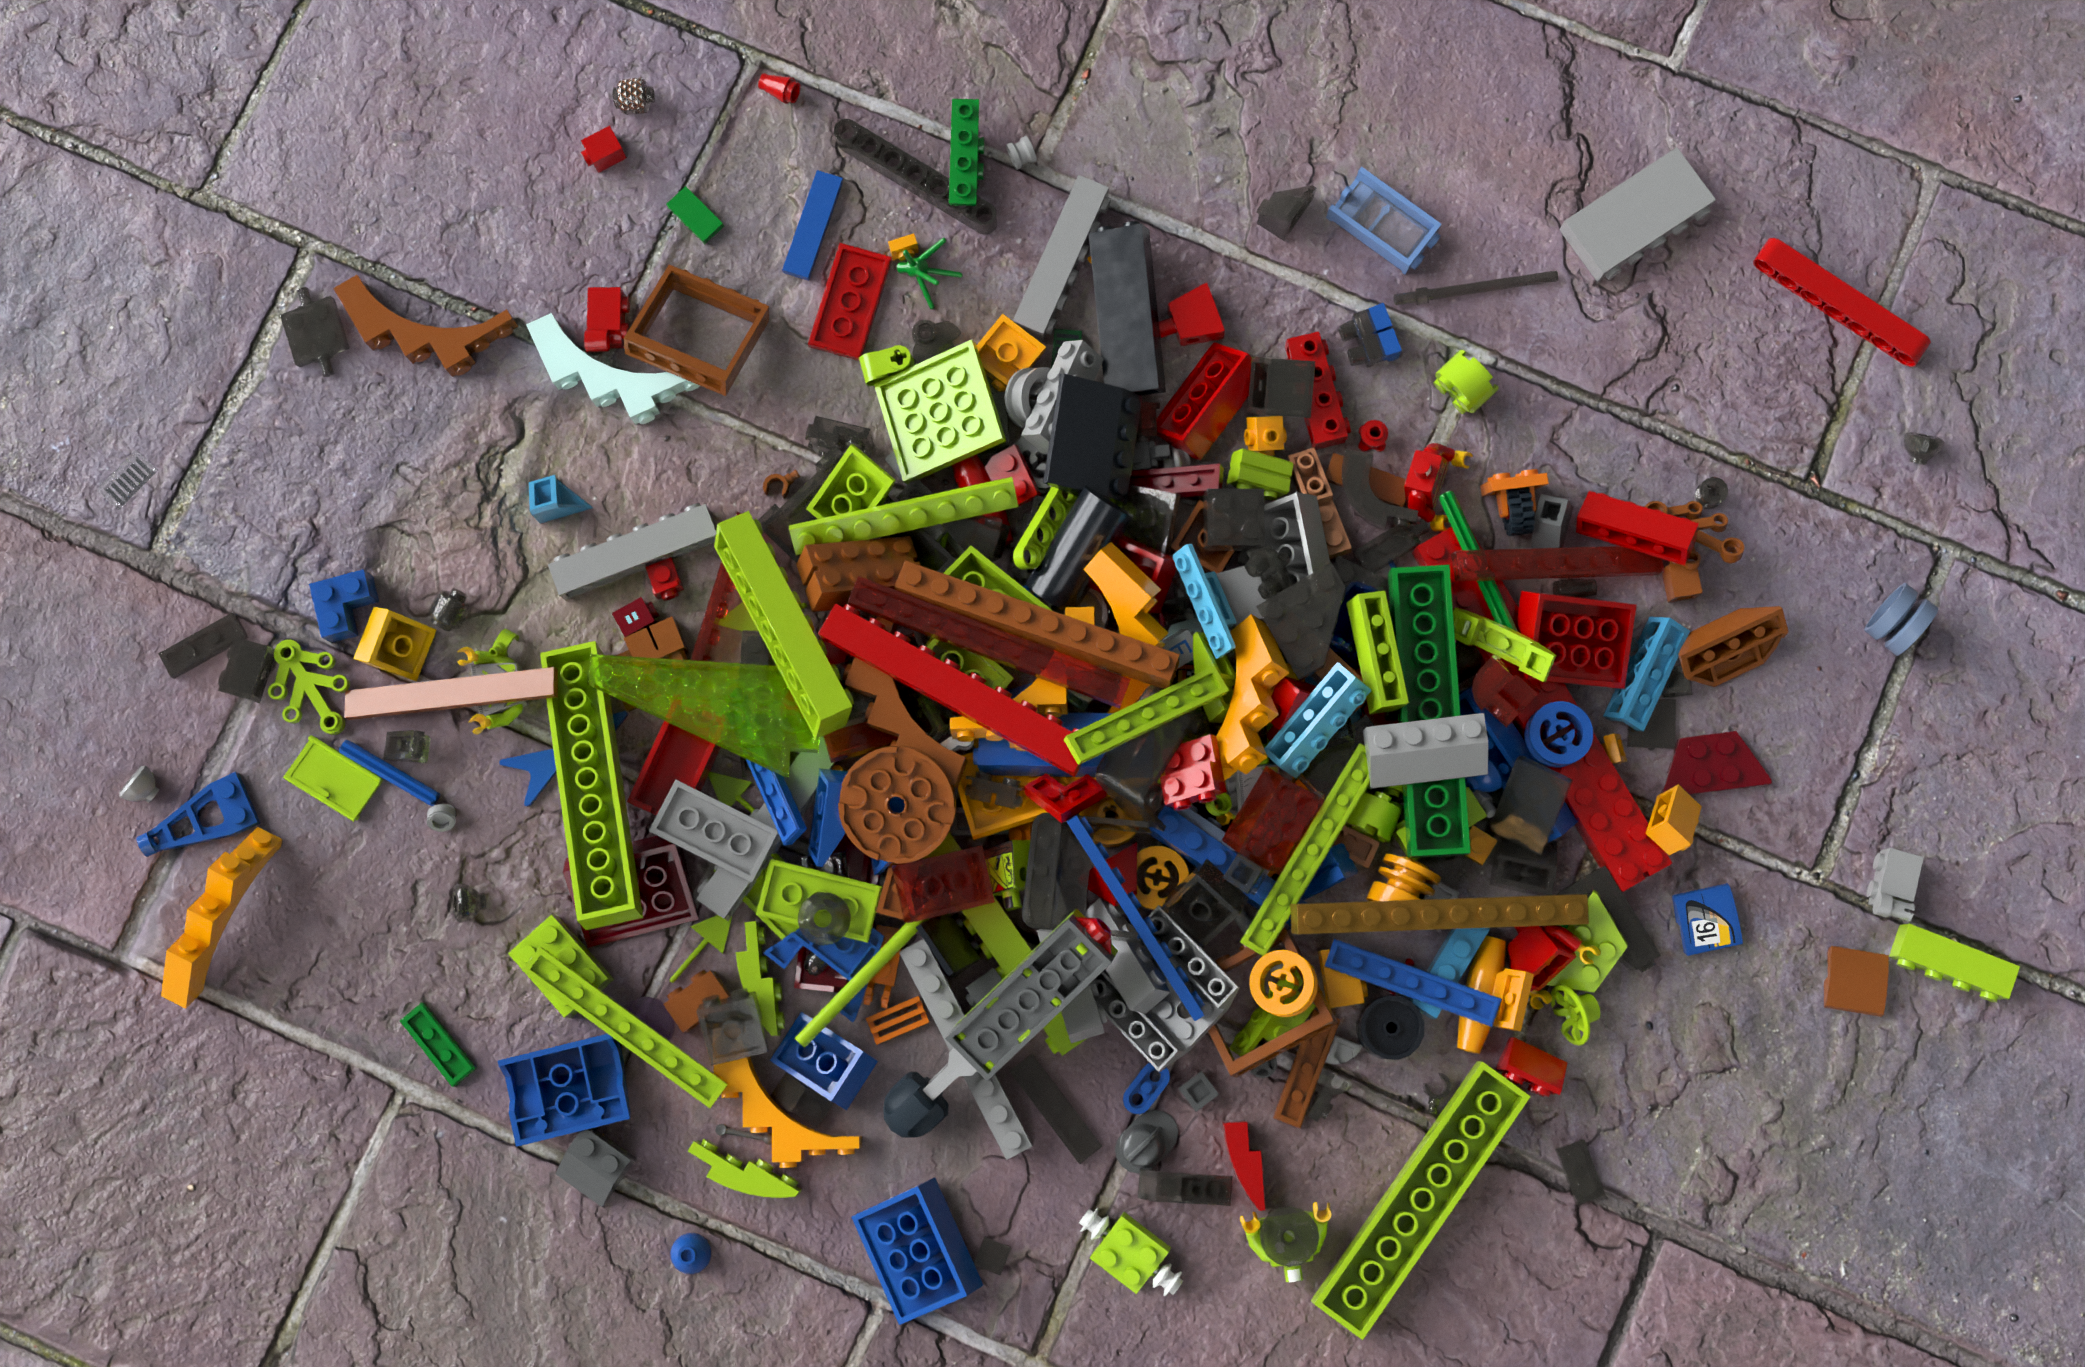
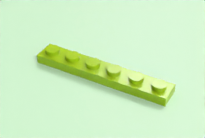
M1214 665L1067 735L1064 741L1075 761L1080 765L1226 695L1229 689Z

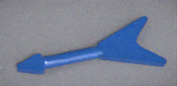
M623 711L613 714L615 731L627 718L628 712ZM553 749L499 761L502 766L526 770L530 773L531 779L524 805L527 807L533 804L557 773Z

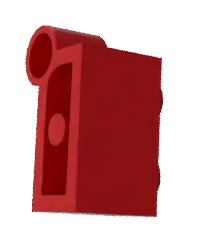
M588 287L587 330L584 333L586 352H609L610 349L624 348V337L629 330V324L625 323V313L630 312V300L624 294L621 287Z

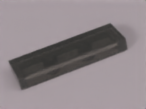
M232 612L158 654L170 677L175 679L249 637L237 615Z

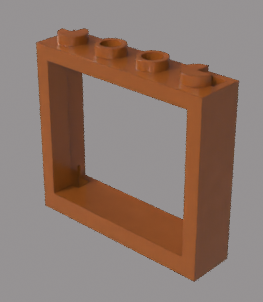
M669 264L624 337L625 354L726 396L769 322V306L759 302L758 299H751L734 289H727L715 284L710 279L698 277L686 269L682 270ZM673 290L753 323L726 370L645 337Z
M1284 927L1272 947L1283 942L1286 950L1295 952L1303 957L1291 932ZM1242 945L1239 948L1240 952L1231 957L1229 954L1215 960V962L1226 973L1259 954ZM1297 969L1299 975L1301 976V978H1302V980H1303V982H1304L1303 975H1302L1301 971H1300L1299 969ZM1319 985L1314 1000L1320 1013L1319 1015L1236 1060L1217 1024L1215 1023L1208 1030L1230 1076L1238 1078L1338 1024Z

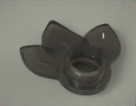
M930 320L917 322L912 329V338L915 342L913 348L914 360L919 364L954 348L955 346L952 341L959 337L961 331L956 325L948 321L936 324ZM929 331L931 335L929 338H922L921 333Z

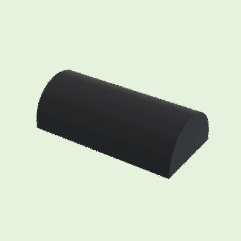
M1085 486L1050 542L1041 564L1033 570L1026 585L1038 596L1064 611L1065 607H1079L1094 583L1084 568L1110 542L1115 546L1118 544L1134 516L1089 486Z

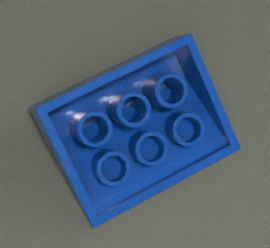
M935 1177L851 1217L899 1325L966 1297L984 1286Z

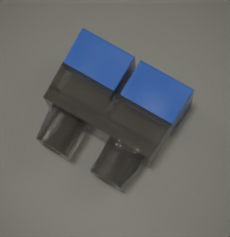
M1384 303L1353 314L1350 321L1339 326L1338 332L1343 342L1356 338L1358 347L1347 351L1351 366L1365 364L1368 368L1378 362L1385 360L1389 362L1399 358L1402 349L1394 328L1391 329L1392 323Z

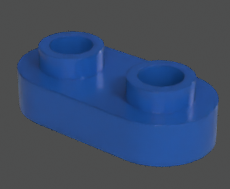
M1151 1063L1143 1067L1123 1095L1124 1106L1129 1112L1142 1114L1151 1107L1169 1082L1170 1074L1167 1068L1159 1072V1081L1153 1082L1150 1080L1149 1075L1156 1069ZM1137 1093L1143 1097V1101L1139 1105H1135L1132 1102V1096Z

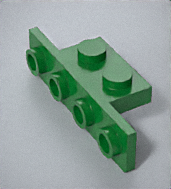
M979 99L952 100L949 177L950 205L976 206L979 180H984V163H979V154H984L985 138L979 136Z

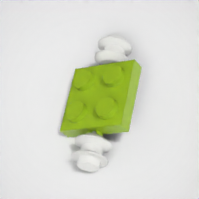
M1098 1207L1094 1212L1090 1209L1087 1210L1079 1222L1083 1226L1080 1232L1086 1229L1092 1233L1091 1240L1098 1239L1101 1235V1238H1103L1090 1256L1092 1261L1135 1294L1138 1293L1150 1276H1154L1153 1288L1159 1285L1164 1288V1296L1168 1293L1175 1294L1183 1282L1179 1278L1182 1272L1180 1271L1176 1274L1171 1272V1263L1165 1264L1161 1268L1159 1266L1171 1249L1169 1245L1125 1212L1110 1229L1108 1227L1109 1216L1104 1218L1098 1216Z

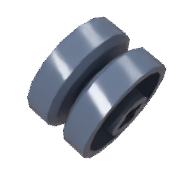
M1903 583L1891 593L1872 615L1864 628V631L1875 640L1887 635L1884 646L1896 656L1902 654L1920 637L1939 610L1928 599H1922L1915 603L1918 592L1907 583Z

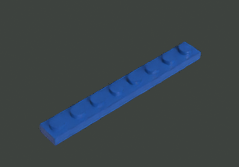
M1077 815L1066 820L1193 1020L1197 1021L1203 1017L1204 1013L1200 1008L1205 1006L1204 1002L1196 990L1190 993L1185 983L1189 981L1188 977L1180 966L1174 968L1169 958L1173 954L1164 941L1159 944L1153 934L1157 932V929L1148 916L1144 919L1141 917L1137 910L1141 907V904L1133 892L1129 894L1125 892L1121 885L1125 882V879L1118 868L1111 869L1105 859L1110 856L1102 843L1099 842L1095 845L1091 839L1090 834L1094 831L1086 818L1083 817L1079 820Z

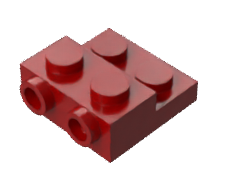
M1209 734L1161 750L1165 776L1160 777L1166 806L1174 807L1176 811L1186 810L1192 807L1191 803L1197 801L1201 803L1211 802L1217 799L1216 795L1227 792L1215 735Z

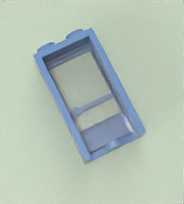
M1363 167L1358 170L1356 179L1350 187L1347 186L1343 190L1336 205L1332 204L1326 216L1328 220L1338 224L1399 268L1404 275H1406L1410 268L1417 269L1425 257L1422 255L1423 251L1427 247L1432 249L1441 237L1438 234L1441 227L1440 222Z

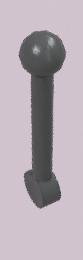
M719 1124L715 1129L716 1134L719 1136L730 1134L762 1140L768 1145L772 1144L771 1133L766 1135L727 1128L725 1124Z

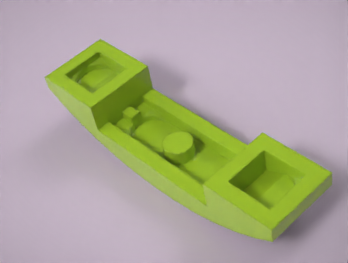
M1454 608L1453 621L1456 640L1468 646L1475 645L1518 666L1519 671L1542 682H1546L1556 657L1553 652L1507 626L1478 614Z

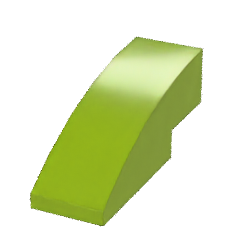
M1197 631L1193 634L1195 674L1215 665L1229 689L1226 695L1203 705L1209 722L1223 723L1233 696L1232 686L1235 684L1236 673L1226 655L1222 658H1215L1205 633Z

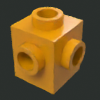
M1283 416L1246 418L1247 429L1244 432V441L1248 446V450L1273 456L1275 455L1274 450L1284 449L1287 433L1285 427H1283Z

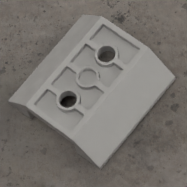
M1158 905L1148 916L1157 929V932L1153 935L1159 944L1164 941L1172 952L1173 956L1169 960L1174 968L1180 966L1188 977L1189 981L1185 985L1190 993L1196 990L1204 1002L1205 1006L1200 1008L1204 1016L1194 1021L1192 1017L1184 1018L1181 1015L1180 1010L1183 1003L1167 978L1165 984L1170 993L1147 1014L1130 1011L1106 969L1094 979L1099 993L1094 999L1097 1007L1103 1006L1106 1017L1158 1072H1161L1188 1053L1228 1011L1240 987ZM1138 936L1137 938L1141 945L1148 950L1141 937ZM1152 956L1151 961L1154 964L1155 968L1163 973V971L1155 961L1154 957Z

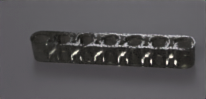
M842 119L835 124L834 136L836 143L845 153L976 232L984 235L990 234L996 229V209L988 201L977 195L976 206L957 208L955 205H950L948 177L853 120ZM845 132L853 133V136L849 139L841 138V135ZM872 145L876 147V150L871 153L863 151L867 146ZM891 159H896L899 161V163L894 167L886 165V163ZM913 173L922 175L919 180H911L909 178ZM936 187H943L945 189L942 194H934L932 192ZM983 214H987L992 217L988 222H981L978 220V218Z

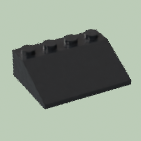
M1060 374L1043 483L1079 497L1085 486H1089L1116 505L1127 504L1143 397L1125 388L1068 374Z

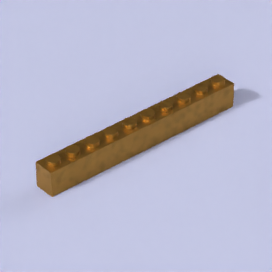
M1586 894L1290 904L1292 934L1589 924L1588 898Z

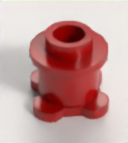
M1370 420L1360 426L1358 433L1361 435V441L1358 444L1359 449L1362 452L1368 450L1384 451L1386 448L1385 442L1389 434L1386 425L1379 420ZM1370 432H1375L1378 437L1371 436Z

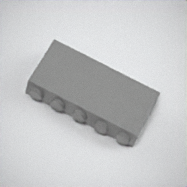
M1676 147L1566 219L1559 230L1597 282L1605 277L1610 280L1622 271L1620 267L1626 263L1633 265L1643 258V252L1647 249L1656 250L1667 241L1665 238L1673 233L1677 236L1689 227L1688 223L1693 219L1700 221L1711 212L1710 207L1716 199Z

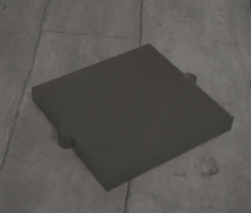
M1676 699L1658 700L1644 732L1636 731L1628 726L1627 747L1648 748L1649 751H1653L1655 748L1675 749Z

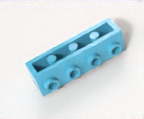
M1337 662L1264 748L1267 756L1282 770L1297 778L1308 768L1309 763L1326 747L1328 741L1337 730L1344 726L1349 716L1365 701L1366 696L1372 690Z

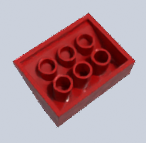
M1521 591L1517 617L1519 633L1538 642L1556 655L1546 681L1625 689L1636 604ZM1524 673L1525 679L1538 680V679H1536V678H1534V677H1532V676H1530V675Z

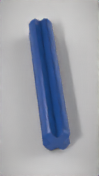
M345 740L340 746L339 752L426 804L434 806L439 800V792L355 743Z

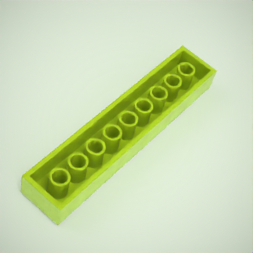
M596 641L540 653L542 668L555 667L558 669V697L546 698L577 921L585 930L643 918L604 653Z
M1476 1061L1310 1301L1363 1340L1531 1096L1483 1061Z

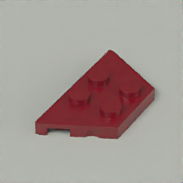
M1731 731L1677 739L1673 760L1669 764L1668 776L1661 793L1678 784L1689 795L1769 785L1772 784V780L1738 732Z

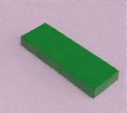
M421 1002L400 1020L401 1024L452 1087H456L477 1069L425 1002Z

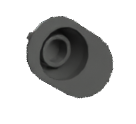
M1159 1110L1146 1111L1140 1115L1120 1135L1116 1142V1158L1120 1165L1129 1172L1137 1174L1148 1172L1154 1168L1172 1150L1177 1142L1178 1129L1174 1119L1166 1112Z

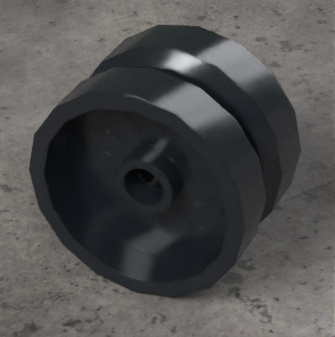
M1382 996L1371 1000L1361 1009L1356 1020V1034L1360 1044L1369 1054L1379 1059L1399 1060L1410 1056L1420 1046L1424 1037V1020L1419 1009L1411 1001L1400 996ZM1388 1023L1395 1024V1031H1391L1392 1034L1386 1030Z

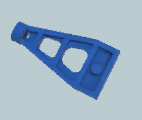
M233 772L208 784L155 828L138 836L136 840L141 852L146 857H149L159 851L235 836L261 822L239 773ZM210 801H217L224 817L223 823L217 826L203 827L199 820L198 812ZM189 817L195 832L182 838H176L172 826L183 818ZM154 837L159 839V844H157Z

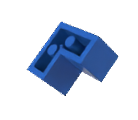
M364 569L309 584L321 638L331 643L359 636L352 609L379 602L374 577Z

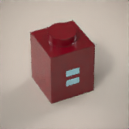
M640 597L616 610L612 615L624 637H627L645 628L651 631L649 626L658 623L655 618L659 616V613L652 602L647 603Z

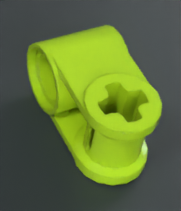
M902 345L869 352L859 357L867 386H874L875 383L915 365L909 350ZM899 357L904 358L902 365H898Z

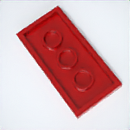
M839 243L808 341V347L859 361V357L864 354L893 261L892 257Z

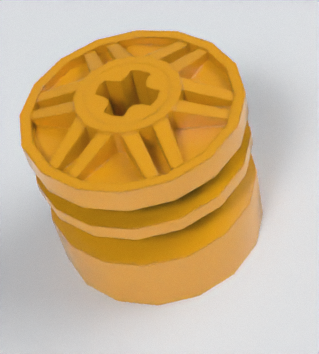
M1386 853L1383 862L1392 867L1393 870L1379 867L1378 872L1387 878L1388 882L1374 881L1366 899L1368 901L1421 900L1419 898L1420 894L1429 896L1435 894V890L1426 885L1425 882L1439 885L1441 877L1418 861Z

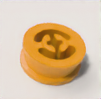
M1163 846L1145 848L1137 853V872L1144 862L1156 859L1157 864L1150 866L1146 874L1155 875L1156 871H1161L1163 878L1170 879V873L1164 866L1167 862H1170L1178 872L1179 882L1171 895L1159 898L1158 893L1164 891L1169 883L1160 882L1159 886H1155L1152 879L1145 877V884L1151 890L1150 893L1147 895L1143 894L1137 885V895L1135 896L1144 908L1155 910L1159 905L1164 910L1169 909L1180 902L1187 891L1189 884L1187 865L1183 858L1170 848Z
M1275 950L1262 956L1254 965L1250 975V990L1256 1003L1265 1011L1279 1017H1293L1306 1011L1315 1000L1318 991V979L1314 968L1306 959L1289 950ZM1282 963L1283 968L1275 970L1271 976L1279 980H1285L1286 978L1291 984L1299 986L1298 978L1294 975L1295 970L1299 969L1304 979L1301 994L1296 1000L1288 1004H1284V1000L1293 997L1297 993L1295 990L1287 987L1282 989L1276 983L1268 981L1269 988L1273 992V997L1269 999L1264 988L1267 973L1274 966Z

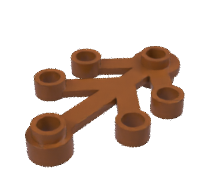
M1651 501L1644 506L1676 517L1685 516L1691 521L1699 523L1696 542L1719 552L1724 562L1732 564L1742 558L1744 544L1741 540L1727 538L1721 541L1700 531L1709 528L1715 532L1725 531L1728 524L1726 515L1716 513L1711 517L1700 518L1703 507L1697 501H1690L1685 505L1666 507L1664 503L1659 501ZM1693 547L1688 559H1694L1695 562L1687 560L1684 568L1688 570L1697 569L1701 561L1700 554Z

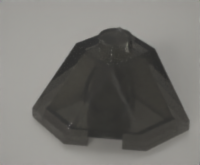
M1310 185L1274 192L1269 200L1265 198L1256 212L1259 214L1257 224L1285 241L1313 200L1317 188Z

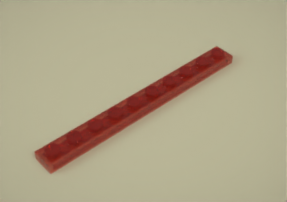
M858 576L848 599V605L1119 709L1131 680Z

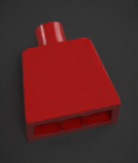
M1204 283L1171 301L1167 308L1169 318L1159 321L1160 338L1176 334L1180 346L1224 339L1225 329L1208 283Z
M1287 676L1277 683L1271 698L1279 715L1271 721L1273 726L1266 735L1270 741L1313 692L1316 686Z

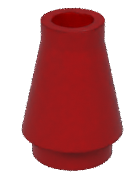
M763 73L758 82L759 89L766 91L785 104L789 102L795 103L801 90L800 83L794 77Z

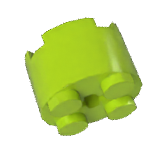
M1459 350L1436 372L1435 376L1437 379L1433 384L1442 394L1448 393L1454 399L1452 402L1453 406L1464 415L1466 412L1475 413L1498 391L1499 387L1496 384L1493 386L1490 384L1489 381L1493 378L1492 375L1476 358L1473 357L1469 361L1464 357L1466 352Z
M1366 789L1345 826L1349 827L1352 825V829L1382 843L1386 841L1389 843L1403 806L1391 801L1392 797L1376 791L1372 795L1367 793Z

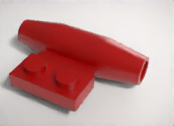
M1016 444L993 455L986 466L977 454L952 465L959 488L1012 477L1018 507L1041 495L1022 452ZM1006 510L972 517L993 550L1003 548L1014 541Z

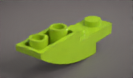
M757 921L744 922L747 951L735 952L741 983L746 997L761 1024L771 1036H781V1029H785L784 1013L779 1012L778 1001L782 1000L781 983H776V978H764V973L769 971L767 956H762V944H766L765 928L760 927V922Z
M703 1139L702 1142L699 1140L693 1141L688 1149L689 1153L712 1166L706 1177L735 1191L772 1198L796 1197L802 1191V1189L797 1187L799 1183L797 1180L787 1174H783L780 1177L772 1172L774 1167L760 1158L757 1162L754 1160L749 1161L747 1166L743 1168L741 1167L743 1161L729 1153L727 1157L717 1152L719 1147L707 1139Z

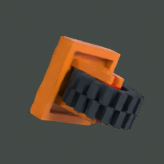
M1538 469L1521 471V473L1515 474V477H1510V473H1500L1487 478L1488 482L1480 486L1481 496L1496 495L1499 516L1504 523L1506 534L1508 536L1533 533V525H1535L1533 516L1536 513L1534 490L1549 484L1547 473L1538 474Z

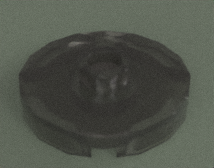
M1293 1206L1278 1207L1268 1213L1261 1224L1259 1233L1261 1247L1266 1255L1275 1263L1287 1267L1301 1265L1310 1259L1317 1250L1319 1241L1318 1227L1312 1217L1301 1208ZM1287 1230H1291L1294 1233V1238L1291 1241L1284 1240L1283 1235Z

